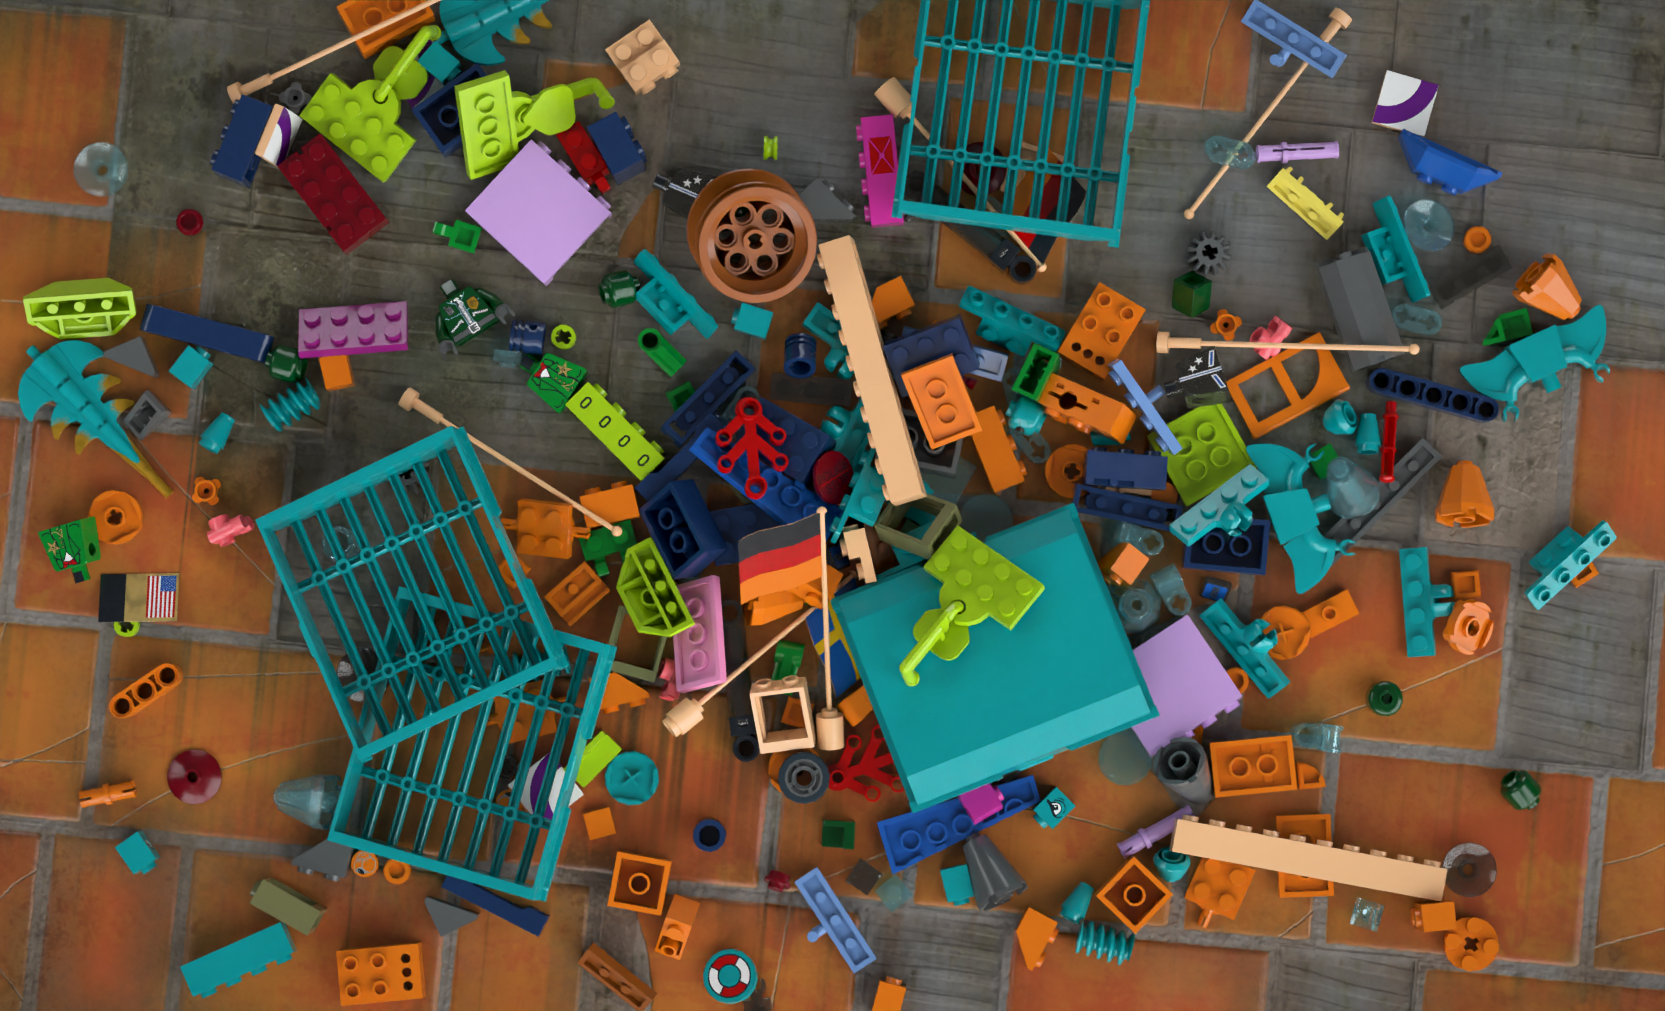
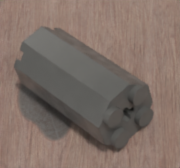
M1367 247L1337 255L1332 260L1328 259L1315 264L1316 272L1341 344L1403 346L1371 253ZM1344 350L1352 373L1405 354V351Z

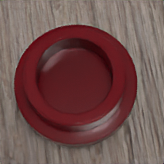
M185 209L177 216L176 225L182 234L194 236L202 230L204 220L198 211Z
M770 870L769 875H766L764 881L768 883L767 887L773 891L783 892L784 889H790V876L785 873Z

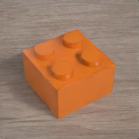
M619 850L616 856L607 906L661 916L663 914L673 860Z
M1132 855L1094 894L1135 934L1173 896Z

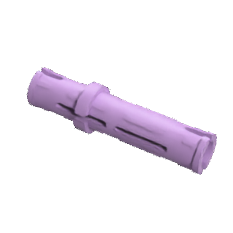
M1338 141L1301 144L1280 142V145L1256 146L1257 163L1268 161L1288 163V160L1338 159L1339 157Z
M1187 804L1182 809L1146 829H1138L1137 834L1117 843L1118 849L1121 850L1120 852L1124 859H1127L1145 847L1147 849L1151 848L1152 843L1172 833L1175 818L1182 819L1183 814L1195 815L1192 814L1193 811Z

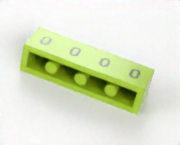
M587 382L565 405L642 481L665 461V458L662 456L665 451L654 440L649 443L643 437L646 432L635 421L630 424L624 418L627 413L616 402L611 405L605 399L608 394L597 383L592 386Z

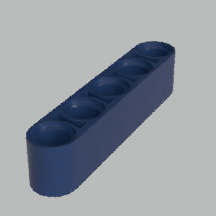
M146 304L140 330L262 363H265L267 354L271 351L274 337L152 304Z
M1376 369L1366 379L1367 388L1374 394L1474 422H1489L1495 419L1499 413L1498 403L1490 397L1389 369ZM1376 374H1381L1386 378L1385 388L1382 389L1375 386L1373 381ZM1403 381L1409 382L1412 385L1413 390L1410 396H1406L1400 391V384ZM1428 389H1434L1438 392L1439 398L1436 403H1431L1427 400L1426 392ZM1455 396L1463 398L1465 406L1462 410H1457L1453 407L1452 400ZM1481 403L1489 405L1491 409L1489 417H1483L1479 414L1478 408Z

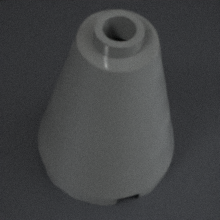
M1188 737L1170 740L1171 744L1165 748L1162 746L1154 757L1153 770L1158 780L1193 804L1201 805L1208 802L1213 795V785L1204 748L1195 739Z
M978 832L965 839L966 844L963 845V851L979 911L983 909L988 911L1010 901V897L1014 895L1013 892L1016 891L1019 896L1027 890L1028 885L987 835L981 836Z

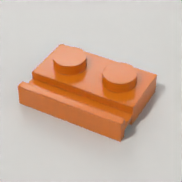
M584 561L544 598L571 627L611 590Z

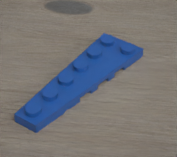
M707 427L690 447V452L780 525L794 523L817 513V508L823 506L827 509L825 513L826 541L832 534L829 531L835 516L840 518L843 510L839 509L840 505L826 503L820 498L819 494L816 495L806 489V485L797 480L794 482L782 475V472L775 471L773 468L760 462V460V476L766 480L767 490L762 498L757 500L751 499L744 491L745 483L749 478L746 451L734 462L732 471L725 474L717 469V462L722 455H726L736 445L735 443L731 442L729 446L724 448L719 447L715 443L716 432ZM721 435L719 436V439L721 441H728V439H726L725 437ZM728 461L721 462V465L723 467H730V463ZM757 486L750 487L753 493L760 492Z
M1030 775L997 785L1004 797V800L1001 801L1002 809L975 825L959 798L941 802L916 813L908 812L877 822L892 874L1040 802L1041 799L1034 776Z

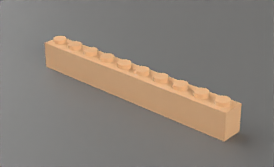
M850 235L819 244L821 253L817 254V259L821 269L826 270L828 277L824 279L825 287L828 294L833 295L835 304L831 305L835 320H840L842 330H839L838 333L843 346L847 345L849 355L846 356V362L850 372L854 371L857 380L853 382V387L857 397L862 398L864 406L860 407L864 423L868 422L871 430L870 433H867L871 448H876L878 458L875 459V465L879 475L883 474L885 484L882 485L885 499L898 506L927 497L891 367L883 349L882 335L855 240Z
M1185 814L1182 815V819L1175 818L1169 849L1172 852L1442 902L1447 869L1440 868L1441 862L1424 859V864L1413 863L1414 857L1400 854L1397 855V859L1386 858L1387 852L1371 849L1370 854L1359 853L1360 847L1344 844L1343 849L1333 848V842L1317 839L1316 844L1306 843V837L1290 834L1289 839L1279 838L1280 832L1263 829V834L1252 833L1253 827L1236 824V829L1225 828L1226 822L1210 819L1209 824L1198 823L1199 817Z

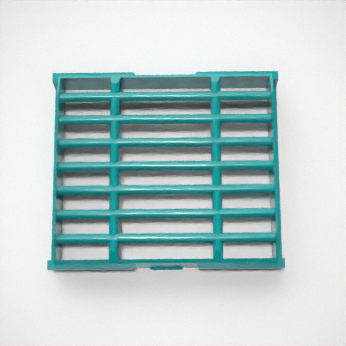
M921 0L913 54L918 60V65L914 68L910 101L912 102L910 123L904 125L891 217L902 219L904 213L929 220L1084 241H1108V247L1119 248L1130 155L1127 154L1129 132L1133 129L1136 105L1135 88L1139 87L1150 0H1050L1057 1L1050 52L1035 50L1034 48L1041 0H1030L1023 48L1008 46L1013 0L1002 1L997 44L981 42L986 0H975L969 41L954 38L959 0H948L943 37L926 35L930 0ZM1067 3L1083 5L1077 55L1063 54L1061 52ZM1094 7L1110 9L1103 59L1088 56ZM1121 9H1139L1132 63L1115 60ZM924 45L942 48L928 146L911 144ZM952 49L968 51L955 150L939 147ZM979 53L995 55L982 154L966 151ZM1006 57L1020 58L1022 63L1009 157L994 156L993 151ZM1033 60L1049 62L1036 161L1020 159ZM1059 64L1076 66L1062 165L1047 162ZM1086 68L1102 70L1090 168L1074 166ZM1113 71L1130 73L1118 172L1101 170ZM909 155L927 157L921 203L903 200ZM938 159L954 161L948 206L932 204ZM964 163L981 165L975 210L959 208ZM991 166L1008 168L1002 214L986 212ZM1018 170L1034 172L1029 217L1012 215ZM1045 173L1061 175L1056 221L1039 219ZM1072 177L1088 179L1083 224L1066 222ZM1099 181L1116 183L1111 228L1093 226Z
M449 426L255 520L300 622L299 628L312 657L316 659L361 763L373 759L372 755L540 675L553 669L562 670L570 666L532 579H527L500 520L499 516L502 511L463 426L460 428ZM455 446L478 497L470 501L447 453L448 450ZM435 457H438L458 502V507L445 513L423 463ZM412 468L434 515L433 519L422 524L419 523L399 478L400 474ZM389 480L410 527L409 530L397 536L374 488ZM362 492H365L385 537L384 542L372 548L350 498ZM339 503L361 550L359 554L349 559L345 556L326 512L327 509ZM483 507L524 601L517 605L512 600L474 514V510ZM314 515L318 518L337 562L336 565L324 571L302 524V521ZM464 516L505 608L504 611L491 617L449 522ZM292 526L312 572L311 577L299 583L295 579L275 531ZM437 528L441 530L480 619L479 623L465 628L425 537L426 533ZM414 539L455 630L454 635L441 640L400 547ZM389 551L392 553L431 642L430 646L418 652L376 557ZM363 563H366L406 653L405 658L395 663H392L352 572L353 568ZM342 574L382 665L380 670L369 675L327 582ZM315 586H318L357 676V681L344 687L341 685L302 595L303 592ZM527 611L530 612L549 655V659L542 662L539 661L520 618V615ZM510 620L530 665V668L515 674L495 628ZM483 632L486 633L506 678L492 686L470 639ZM460 643L481 691L466 697L446 652L447 649ZM435 655L456 699V703L443 709L422 664V661ZM411 666L432 714L418 721L397 673ZM386 678L407 723V726L394 732L373 687L374 684ZM363 690L383 735L382 738L367 744L347 699L348 696Z
M399 586L395 603L403 621H405L409 603L412 599L407 588ZM421 592L432 620H434L437 608L446 611L440 597ZM454 602L461 618L462 615L477 619V623H479L480 619L474 607ZM488 611L490 617L497 614V613H493V612ZM390 618L383 643L392 663L403 659V657L395 656L399 637ZM451 620L449 621L445 638L455 634ZM510 620L499 625L503 627L500 640L506 653L514 630ZM522 621L534 649H536L538 638L540 637L537 628L533 623ZM422 623L415 644L417 652L426 648L428 636ZM554 630L562 649L564 644L580 648L565 703L549 699L557 673L556 669L545 673L538 696L524 692L526 683L498 695L510 701L482 799L468 796L467 792L494 698L481 703L456 792L441 788L462 713L449 718L431 784L416 781L430 728L417 734L406 777L390 773L399 743L386 748L380 770L364 766V763H361L353 747L327 840L530 900L546 902L572 811L569 803L586 742L593 736L617 647ZM485 632L472 638V644L477 655H479ZM453 647L446 650L449 659L451 657ZM590 651L599 653L584 707H576L575 704ZM524 652L518 673L530 668ZM496 655L488 678L491 686L499 682L502 672ZM379 658L375 672L382 668ZM466 658L462 674L456 673L467 697L469 688L479 691L481 689L476 678H473L472 668ZM439 661L436 667L422 663L427 676L433 678L432 687L439 700L443 682L447 681ZM412 666L405 669L408 672L403 687L409 702H411L417 680ZM387 678L373 685L380 703L385 692ZM365 697L358 724L367 744H369L376 719ZM427 702L422 718L432 714ZM521 702L535 706V711L510 800L506 807L493 803V798ZM399 704L392 725L393 732L403 728L405 718ZM546 710L560 713L561 717L535 810L531 814L520 811L518 808ZM571 718H578L580 722L553 818L548 819L544 817ZM360 776L376 780L362 835L345 831ZM391 784L401 787L402 791L387 842L374 839L372 836L386 786ZM415 791L427 795V800L413 849L398 846V841L412 792ZM439 798L450 801L453 805L439 855L436 857L423 853ZM463 806L477 809L478 815L464 864H460L448 859ZM489 813L502 816L504 821L490 871L488 872L474 868L487 819ZM519 821L529 824L530 827L516 877L512 879L501 876L500 872L514 822ZM540 828L549 830L534 885L525 882Z

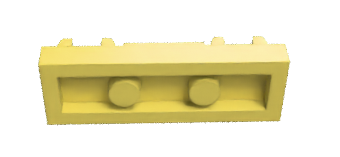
M1288 167L1286 170L1282 168L1266 187L1328 240L1344 222L1341 220L1344 214L1341 212L1337 216L1330 210L1333 206L1332 203L1324 205L1323 201L1305 185L1301 184L1304 179L1302 176L1296 180L1290 174L1293 170L1292 167Z

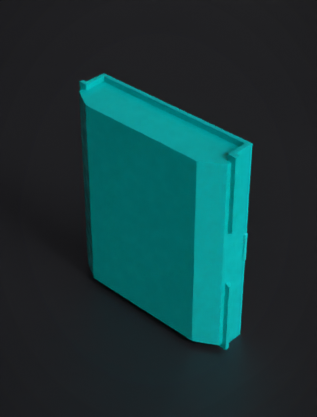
M1074 503L986 537L984 544L1044 585L1045 589L1011 631L988 616L981 623L968 626L970 642L957 658L949 661L943 660L929 651L914 669L920 676V680L915 686H908L904 682L899 666L918 643L913 635V628L917 621L926 611L941 608L939 594L943 583L926 572L924 567L921 568L915 565L830 600L907 794L912 813L1002 779L1003 775L1015 770L1022 771L1050 760L1054 757L1053 755L1068 749L1073 751L1160 716Z

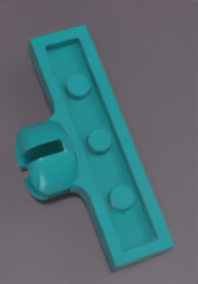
M817 302L803 322L802 327L830 345L831 350L824 360L825 367L832 373L839 362H841L843 365L839 369L837 377L845 380L850 379L854 371L850 372L846 362V356L849 355L847 345H842L838 331L842 330L840 320H835L833 312Z
M861 397L852 411H847L840 406H832L826 415L839 423L836 425L828 420H823L820 428L821 431L830 435L836 441L832 451L842 453L849 460L853 470L869 442L867 433L871 432L869 423H864L860 407L864 406Z
M1249 464L1169 525L1170 532L1188 547L1216 527L1222 528L1230 536H1240L1242 533L1237 529V526L1241 530L1246 531L1253 521L1252 511L1245 504L1269 486V479Z
M1428 547L1399 549L1407 657L1435 656L1434 620L1437 617L1450 616L1455 602L1439 603V598L1454 597L1452 587L1448 584H1432L1430 580Z
M1222 598L1199 615L1267 699L1291 682L1268 654V651L1278 642L1275 628L1266 635L1263 632L1265 628L1271 625L1268 621L1256 619L1251 624L1244 625Z

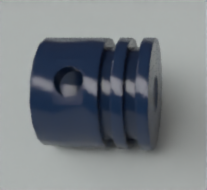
M513 319L509 351L513 352L516 349V352L519 353L523 350V353L542 355L545 344L546 323L526 321L524 323L523 320L517 322V319Z
M795 333L786 338L784 371L790 377L803 379L815 373L817 342L814 337L805 333Z
M708 818L702 820L693 831L694 843L705 852L718 850L726 840L724 825L716 819Z

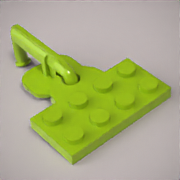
M436 25L423 26L405 51L398 46H390L384 49L373 65L375 79L360 82L354 88L336 74L330 73L299 116L380 181L386 182L417 141L414 136L396 123L401 114L400 100L417 97L426 85L428 72L415 58L428 40L435 41L440 38V28Z
M505 70L456 85L454 88L466 173L470 180L503 170L519 153L518 142L527 138L535 129L546 135H553L568 130L574 124L576 118L574 99L595 93L599 98V106L603 109L612 108L615 100L602 82L592 77L568 85L558 84L543 89L539 94L533 96L520 91L511 92L510 78Z
M957 525L923 566L926 572L943 583L939 594L941 608L926 611L915 624L913 635L918 643L899 666L904 682L908 686L918 684L920 676L914 669L929 651L943 660L949 661L957 658L970 642L968 626L981 623L988 616L1011 631L1044 591V585Z

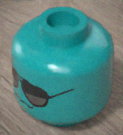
M1021 396L1017 402L1012 400L1005 414L1010 417L1008 421L1009 427L1027 436H1031L1034 432L1039 433L1047 417V414L1044 413L1045 408L1037 401L1026 396Z

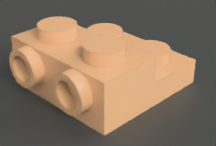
M650 19L605 49L635 95L640 92L643 95L650 92L656 87V81L662 77L665 80L672 77L678 72L677 67L680 66L679 60Z
M858 524L843 527L844 539L839 540L842 556H848L849 561L860 559V563L856 564L859 581L865 580L866 585L876 582L865 528L859 529Z

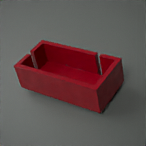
M319 134L301 148L304 152L300 155L296 151L277 167L325 229L329 231L328 233L342 251L348 255L390 222L327 140Z

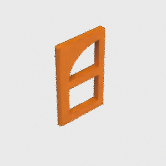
M1320 332L1300 342L1326 344ZM1288 348L1224 382L1254 440L1350 390L1349 384L1329 349H1315L1319 362L1318 378L1312 391L1302 400L1281 362L1304 349ZM1271 368L1291 406L1258 423L1238 384Z

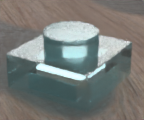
M494 349L493 360L500 362L499 367L515 369L516 364L520 365L523 361L524 354L522 352Z
M896 874L875 890L891 912L913 896Z
M1357 897L1350 924L1377 932L1384 905Z

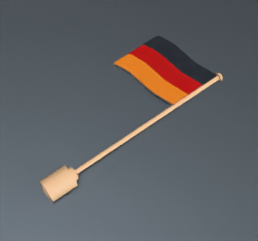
M892 77L874 95L890 114H893L895 119L899 117L902 119L908 117L910 119L912 109L911 95L895 77ZM914 118V125L929 141L930 134L921 125V123L916 118ZM1048 148L1047 162L1062 165ZM946 160L953 169L954 161ZM1029 171L1016 187L1012 215L1029 217L1034 172ZM963 173L962 180L977 196V188ZM1045 173L1039 219L1056 221L1061 175ZM1072 177L1067 223H1070L1077 214L1086 196L1085 189L1074 177ZM987 201L986 208L990 212L998 213ZM1006 230L1024 252L1033 259L1039 268L1037 271L1044 272L1047 268L1044 262L1058 237Z
M820 506L816 510L817 513L794 523L759 530L738 541L740 597L742 605L761 595L796 588L822 577L827 708L821 709V712L816 714L817 748L821 750H838L844 747L843 713L838 712L837 708L832 707L825 513L827 509Z

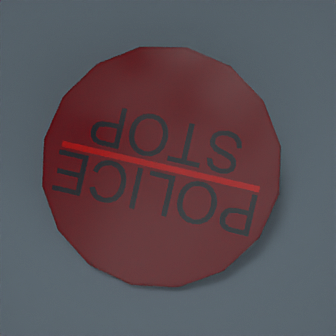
M837 451L822 453L817 458L813 468V481L817 493L821 499L832 505L841 504L844 495H850L853 489L848 486L854 474L853 468L849 460L842 453Z

